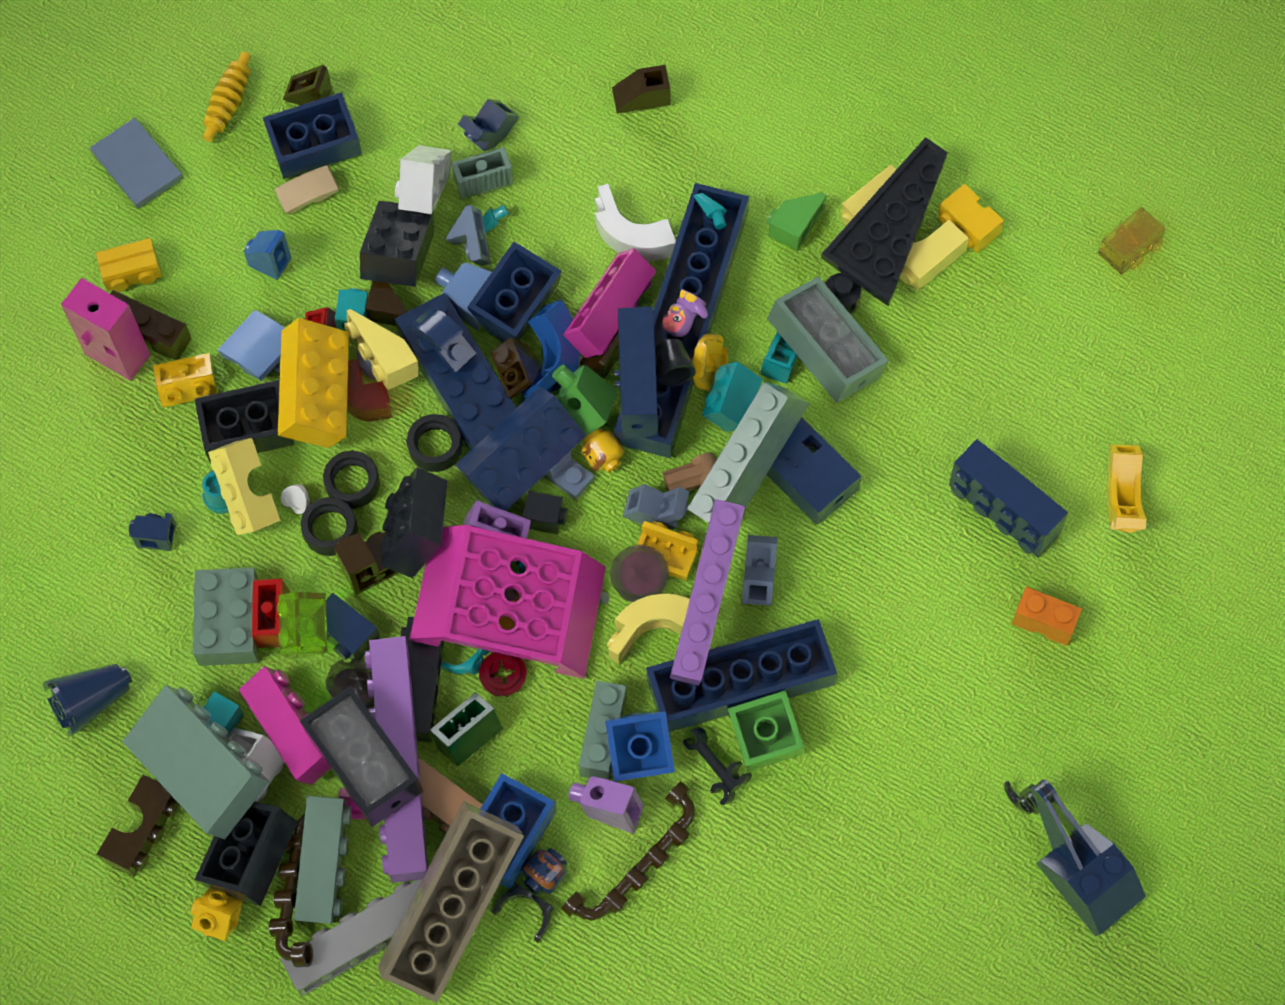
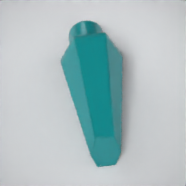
M703 193L694 195L709 219H713L715 228H724L726 222L723 215L727 210Z
M505 204L494 210L489 207L482 217L485 233L499 225V219L509 214Z

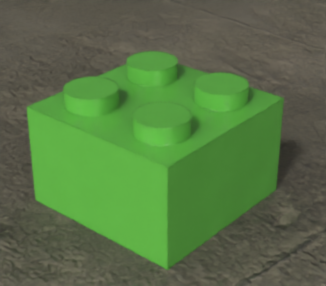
M786 690L728 708L747 771L805 754Z

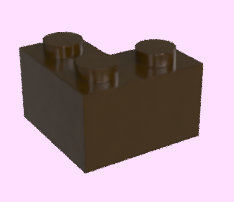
M360 532L355 535H347L333 546L339 566L355 595L398 574V572L381 566L382 553L380 552V546L385 532L372 534L366 542L363 540Z

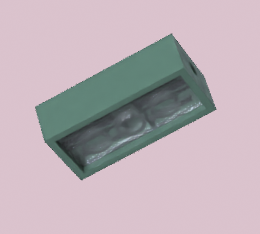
M819 276L775 300L767 317L769 322L836 403L878 380L889 362Z

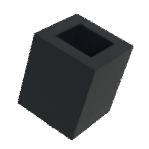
M528 491L522 517L531 520L529 529L558 535L560 525L565 526L568 508H564L563 497Z

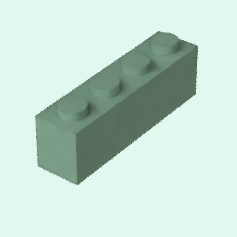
M307 796L294 920L332 924L336 922V917H341L343 902L342 899H338L339 886H344L346 869L341 868L342 855H347L349 847V837H344L345 825H350L352 818V806H348V800Z

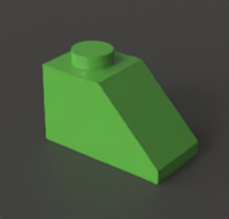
M817 193L783 201L778 210L774 208L767 219V224H769L768 236L798 251L824 211L826 195L824 193Z

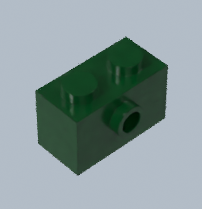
M475 692L430 729V732L438 750L458 767L502 730V726L495 709Z

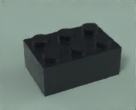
M379 201L360 250V279L416 287L434 236V210L432 214L398 209L399 203Z
M280 380L194 398L204 451L210 464L211 459L208 452L248 438L253 439L257 453L295 445L294 439L278 436Z
M416 467L409 476H404L399 489L388 496L385 503V509L388 510L387 517L382 527L383 531H385V536L380 546V552L382 553L381 566L413 579L441 546L447 490L446 479Z
M254 801L226 839L213 837L194 880L208 889L219 890L236 899L261 906L298 821L279 807Z

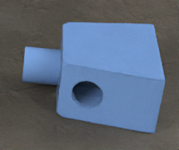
M463 263L455 274L442 268L436 276L435 283L444 287L442 294L445 293L460 318L479 331L482 325L467 307L492 272L468 263Z

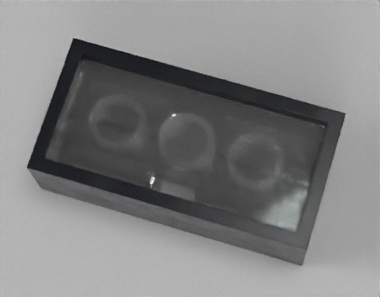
M351 686L299 721L308 738L372 827L424 792L414 772Z

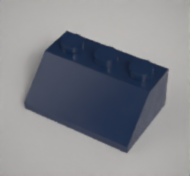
M514 241L470 302L467 309L490 335L504 343L510 337L520 340L530 326L528 320L545 305L558 286L562 271Z

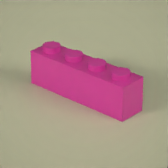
M635 248L618 253L563 335L585 358L604 354L611 345L610 341L614 335L619 332L618 308L637 307V300L651 286L650 280L656 273V270Z
M264 666L239 691L297 781L313 785L330 767L308 738L299 722L308 715L303 708L305 703L297 693L292 691L288 685L290 680L283 671L279 669L276 671Z

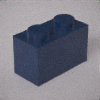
M334 593L309 618L313 628L311 632L320 641L325 643L328 640L335 646L333 649L344 660L350 658L356 664L365 655V651H369V640L380 638L376 626Z

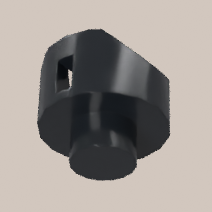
M842 273L831 275L826 280L825 285L845 309L852 314L858 308L862 293L861 287Z

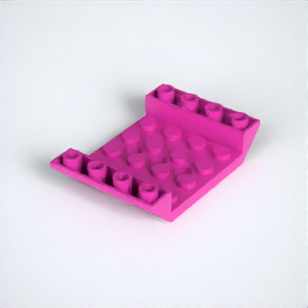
M469 525L443 527L441 546L425 565L409 640L439 647L441 640L555 665V673L585 679L606 566L579 550ZM520 561L525 565L526 571L523 574H516L511 570L510 563ZM507 589H515L520 594V600L510 602L505 598L504 592ZM505 616L510 617L514 621L515 627L511 630H504L499 625V619Z

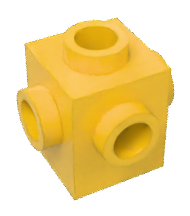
M209 888L201 898L197 897L192 905L190 914L194 917L191 928L202 932L206 936L226 941L238 925L243 901L226 895L222 891Z

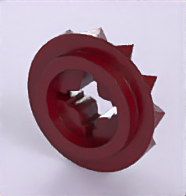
M494 652L488 655L481 663L479 669L480 682L484 690L495 697L505 696L508 698L511 694L519 692L526 682V666L519 657ZM499 664L503 665L506 672H511L507 676L506 684L501 682L500 677L495 678V675L499 674Z

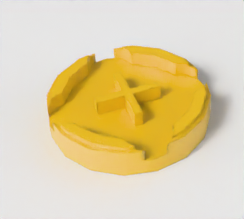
M704 334L695 348L693 363L696 374L693 379L697 388L704 391H711L715 380L714 375L720 365L728 364L727 347H723L722 344L725 340L719 334Z

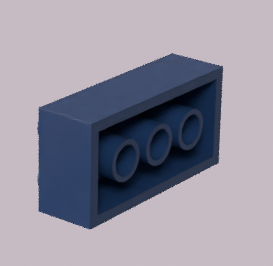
M540 386L455 466L490 506L506 511L587 435L557 398Z
M976 439L954 462L949 482L952 492L957 497L965 498L973 504V508L979 515L987 516L995 522L997 529L1007 536L1010 535L1017 540L1018 545L1023 551L1028 554H1034L1039 558L1061 534L1068 512L981 441Z

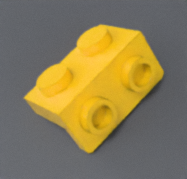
M644 521L642 533L634 552L643 551L650 553L659 561L662 573L687 581L699 551V540L695 539V536L688 532L679 531L678 533L669 530L667 526L660 522L653 521L649 523Z

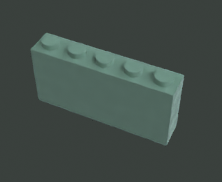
M764 382L687 509L708 523L715 499L742 505L746 509L810 403L787 388Z
M165 685L122 742L207 834L226 839L270 781L261 773L263 768L257 762L250 758L248 759L244 755L246 750L240 744L227 737L228 731L220 724L210 720L211 713L192 701L194 699L192 693L183 687L176 689Z

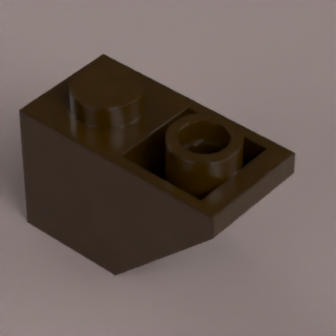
M666 64L637 69L613 86L612 93L616 113L671 105L670 84Z
M510 337L490 353L510 399H513L530 386L541 370L533 348L513 337Z

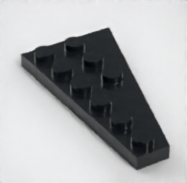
M925 137L821 254V259L888 307L947 159L948 152Z

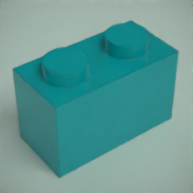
M739 362L720 365L714 375L715 380L710 393L706 397L705 408L702 416L726 432L734 431L757 395L762 382L761 377Z

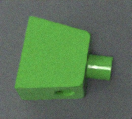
M564 364L559 366L552 374V377L561 385L557 400L583 432L589 435L607 422L617 390L588 366H581L573 373Z

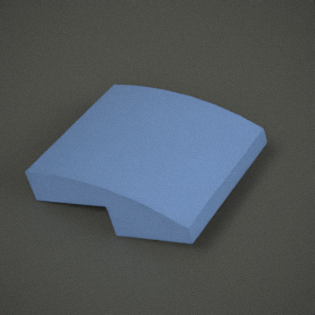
M254 310L219 347L218 352L223 358L239 365L246 374L262 381L280 362L281 331L284 327L266 315Z

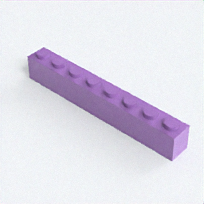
M406 637L369 640L370 651H365L366 668L372 669V679L367 680L369 698L374 697L375 708H370V713L421 784L409 649ZM380 742L373 746L374 755L384 749ZM421 793L384 819L385 825H380L381 844H387V855H382L384 874H389L392 883L421 880L428 870Z

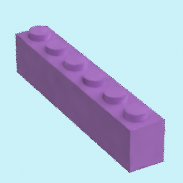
M715 499L670 674L671 679L698 686L701 683L745 506Z

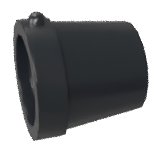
M669 339L661 342L656 347L657 373L661 384L665 386H679L690 381L695 376L696 369L694 363L690 359L681 340Z

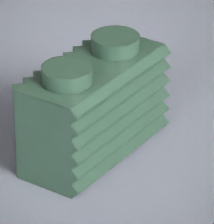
M505 147L451 162L454 181L460 198L463 200L465 197L470 198L471 195L475 197L476 194L480 195L481 192H491L492 189L496 190L497 187L502 188V186L507 187L508 184L511 186L513 184L512 166Z

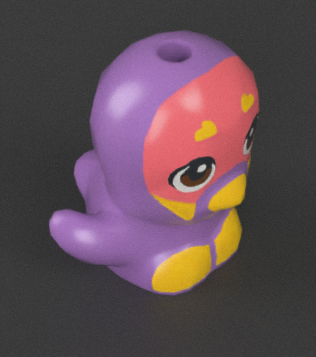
M682 289L677 303L670 307L663 318L664 330L674 337L685 336L690 331L695 316L700 315L702 318H707L706 303L696 295Z

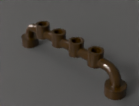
M680 781L669 792L665 799L673 807L679 803L683 808V815L648 850L644 857L624 876L618 885L604 897L595 908L585 907L583 904L587 899L576 891L564 903L561 910L569 917L576 914L580 918L590 921L602 918L610 910L616 914L628 901L624 895L631 888L637 892L649 879L645 875L649 868L653 865L656 869H659L669 858L665 851L673 843L679 847L690 835L686 829L690 826L695 816L694 803L687 795L690 788Z
M305 814L298 820L294 834H292L285 850L286 853H290L289 862H281L278 869L280 879L286 881L284 890H276L274 893V905L277 909H281L280 917L272 918L269 922V933L271 937H276L275 944L279 956L287 961H292L296 968L310 967L313 961V949L309 942H295L292 948L288 947V938L292 936L294 930L292 915L296 905Z

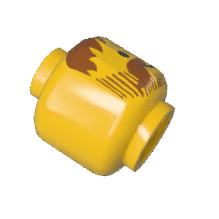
M600 428L583 439L584 445L581 452L594 471L605 470L607 473H610L622 464L620 459L624 455V448L612 431H603Z

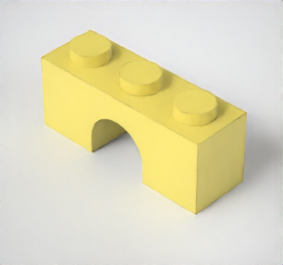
M252 438L236 441L208 452L212 469L221 488V495L226 502L230 514L231 524L235 528L237 535L254 532L280 521L272 494L256 496L248 487L247 479L250 471L261 466Z

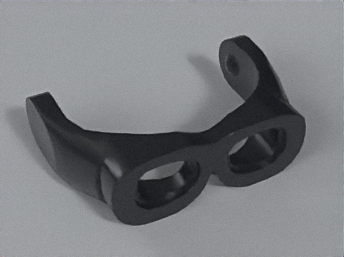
M516 884L514 889L499 899L492 913L497 915L504 904L514 898L533 900L540 906L543 913L542 927L534 938V941L539 943L548 929L554 908L522 886Z

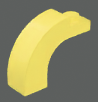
M655 594L638 599L628 605L615 618V628L620 633L616 631L607 644V647H609V659L620 664L637 638L649 630L662 628L681 635L689 598L676 594Z

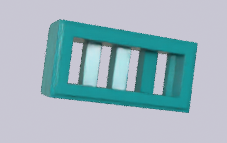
M778 331L763 361L761 375L787 383L798 356L794 351L789 350L792 348Z

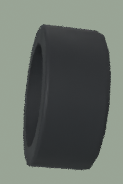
M430 414L423 416L415 421L408 431L406 442L411 460L417 467L425 471L440 472L447 470L458 461L462 454L463 443L459 428L452 419L444 415ZM433 429L447 432L451 437L452 443L451 448L445 454L437 457H428L419 451L418 439L425 432Z
M353 450L341 452L332 457L325 466L323 481L329 497L341 499L351 509H355L370 503L377 495L380 486L378 470L373 460L363 452ZM348 466L364 468L369 479L365 488L353 494L341 493L336 488L334 479L336 474L343 468Z
M332 497L318 499L309 504L302 514L300 524L304 540L311 550L320 555H336L333 546L344 536L358 533L355 514L351 507L341 499ZM328 512L341 514L346 520L347 525L342 536L332 541H322L315 537L312 525L317 517Z

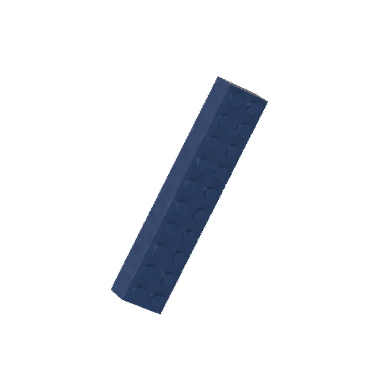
M698 183L694 184L653 310L655 349L663 341L679 339L683 342L690 359L693 361L695 348L704 334L711 333L748 215L749 196ZM703 193L727 210L723 215L726 222L724 228H715L713 219H709L694 195ZM683 289L696 295L706 303L705 308L708 316L707 318H702L700 315L695 316L690 331L683 337H674L664 330L662 321L670 307L677 303V299L680 297V292ZM655 353L658 437L623 439L622 409L615 427V437L622 446L671 459L695 382L692 378L690 381L679 386H665L661 384L657 373L658 365Z

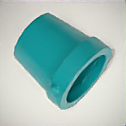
M211 471L204 477L202 483L204 503L214 513H228L229 511L221 495V488L214 471Z

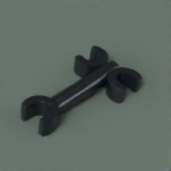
M701 727L693 728L691 731L696 736V742L692 738H687L683 740L684 746L688 750H697L722 781L713 784L710 789L712 794L723 790L724 797L719 803L721 805L732 803L735 798V791L740 788L741 784L748 783L752 778V774L745 773L741 777L739 776L738 770L743 764L741 761L733 762L726 768L708 746L706 731Z

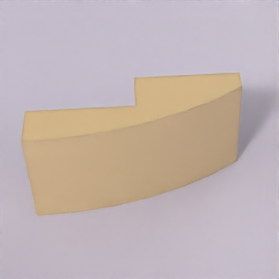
M326 165L298 176L274 190L284 212L291 215L311 202L319 203L340 191V188L330 167Z

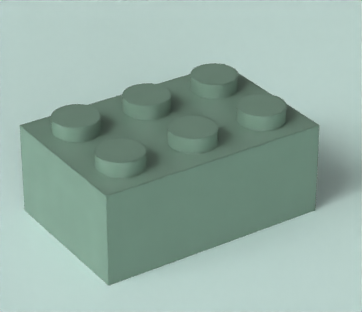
M254 568L195 570L193 655L199 666L258 663L259 647L251 636L253 580H259Z

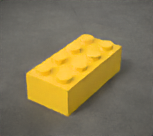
M297 318L281 331L278 436L325 448L332 447L346 437L349 332Z

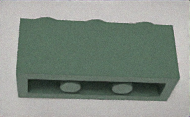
M596 681L579 762L580 777L590 778L594 776L610 781L612 764L605 721L623 716L627 699L625 685Z

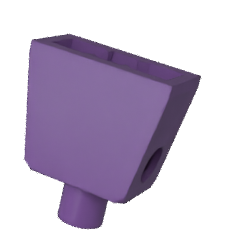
M591 776L586 786L574 782L569 791V800L580 803L589 818L626 832L634 833L644 808L634 787Z

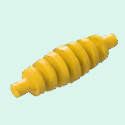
M241 52L237 61L230 62L228 69L224 71L222 78L219 79L217 86L212 91V96L209 100L210 106L206 110L207 116L203 120L206 130L202 138L207 142H212L216 133L224 131L226 124L232 118L231 116L235 114L237 107L241 104L245 92L244 88L248 82L247 78L251 72L247 66L251 55L247 52Z

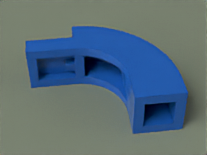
M562 300L544 305L528 320V323L542 344L543 363L534 382L521 392L525 399L540 386L550 393L561 389V385L552 377V374L559 366L564 364L572 373L578 368L580 352L563 335L573 321V318Z

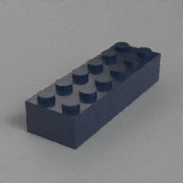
M443 293L395 318L399 336L406 341L418 360L419 369L449 418L458 426L461 438L469 451H471L509 416L516 407L512 400L508 398L506 390L449 298ZM428 308L438 309L449 316L463 331L462 336L476 352L457 372H451L436 351L426 349L409 328Z
M819 619L710 649L699 686L670 678L674 660L646 667L647 682L656 711L666 712L669 732L728 716V708L785 690L788 698L830 687L836 684L837 671Z

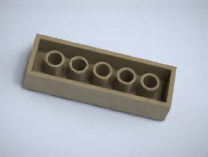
M465 801L462 802L377 966L381 978L436 1003L438 1002L524 837L518 826Z

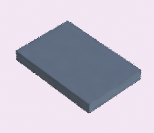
M133 118L90 147L91 153L137 209L183 179L180 171L136 118Z

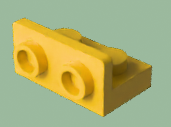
M210 353L153 365L156 389L162 407L195 401L194 398L218 393Z

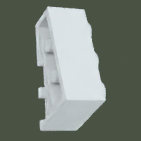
M419 145L400 159V181H397L395 187V197L399 198L398 209L432 214L450 176L451 150Z

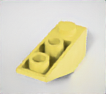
M351 309L347 310L345 329L349 332V337L351 339L355 338L358 342V349L362 358L365 361L369 360L372 364V372L378 382L382 381L387 390L418 377V360L403 338Z

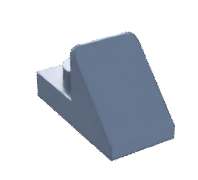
M468 205L464 208L447 235L446 241L454 245L467 242L465 244V252L471 262L479 266L491 264L481 210Z
M571 451L543 476L574 500H577L594 481L593 474L571 459Z

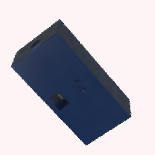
M653 307L618 308L620 370H615V376H620V381H615V387H621L623 439L658 437Z
M802 417L766 474L816 525L820 524L859 490L861 475Z

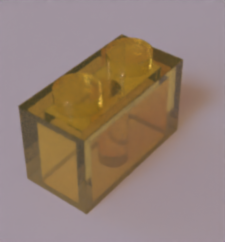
M1140 207L1102 239L1098 254L1123 275L1129 269L1135 270L1143 262V257L1148 252L1153 254L1162 246L1164 242L1162 238L1166 228L1144 208Z

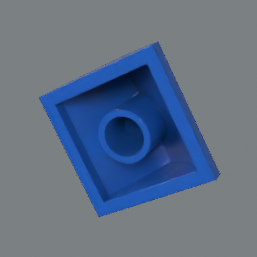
M665 711L636 713L605 721L614 782L675 772Z

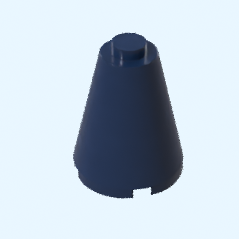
M112 664L49 679L43 682L44 691L50 689L52 697L47 699L62 728L69 726L67 734L72 736L129 691L128 684L132 682V679L124 666L120 668L117 664Z

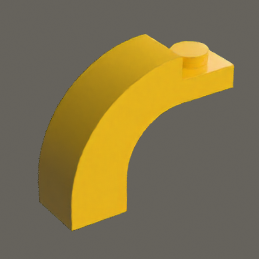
M1110 444L1108 515L1111 530L1133 533L1146 529L1147 518L1141 503L1143 453L1139 445Z

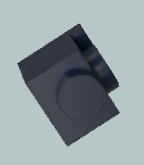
M152 513L145 516L136 515L135 520L132 519L130 522L129 536L132 537L137 548L171 551L177 524L170 513H166L165 518Z

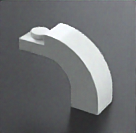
M609 184L598 186V198H594L598 212L595 213L596 228L607 245L618 253L635 248L646 261L662 260L671 257L676 241L668 219L651 224L632 223L619 213Z

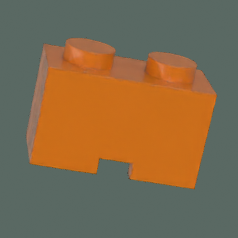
M1026 587L1012 625L1032 633H1041L1046 635L1045 638L1068 646L1082 608Z

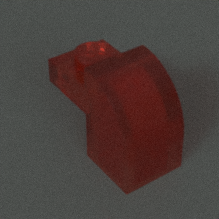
M359 360L348 361L347 411L353 417L362 421L372 422L392 418L388 390L383 382L363 384Z

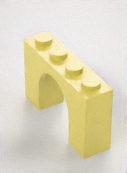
M892 164L842 203L841 220L845 226L895 172L896 168ZM948 220L924 240L913 243L900 276L901 280L908 286L912 285L917 291L920 290L966 252L969 238L953 222Z

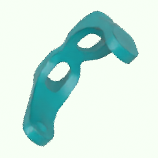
M478 648L477 652L464 663L452 665L442 662L441 667L454 674L470 673L476 675L483 662V655H487L490 651Z

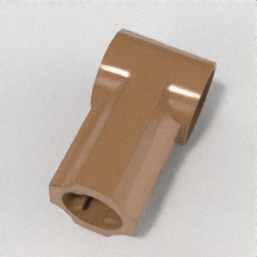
M709 452L698 455L689 464L662 472L667 492L678 487L687 491L700 488L717 461L715 454Z

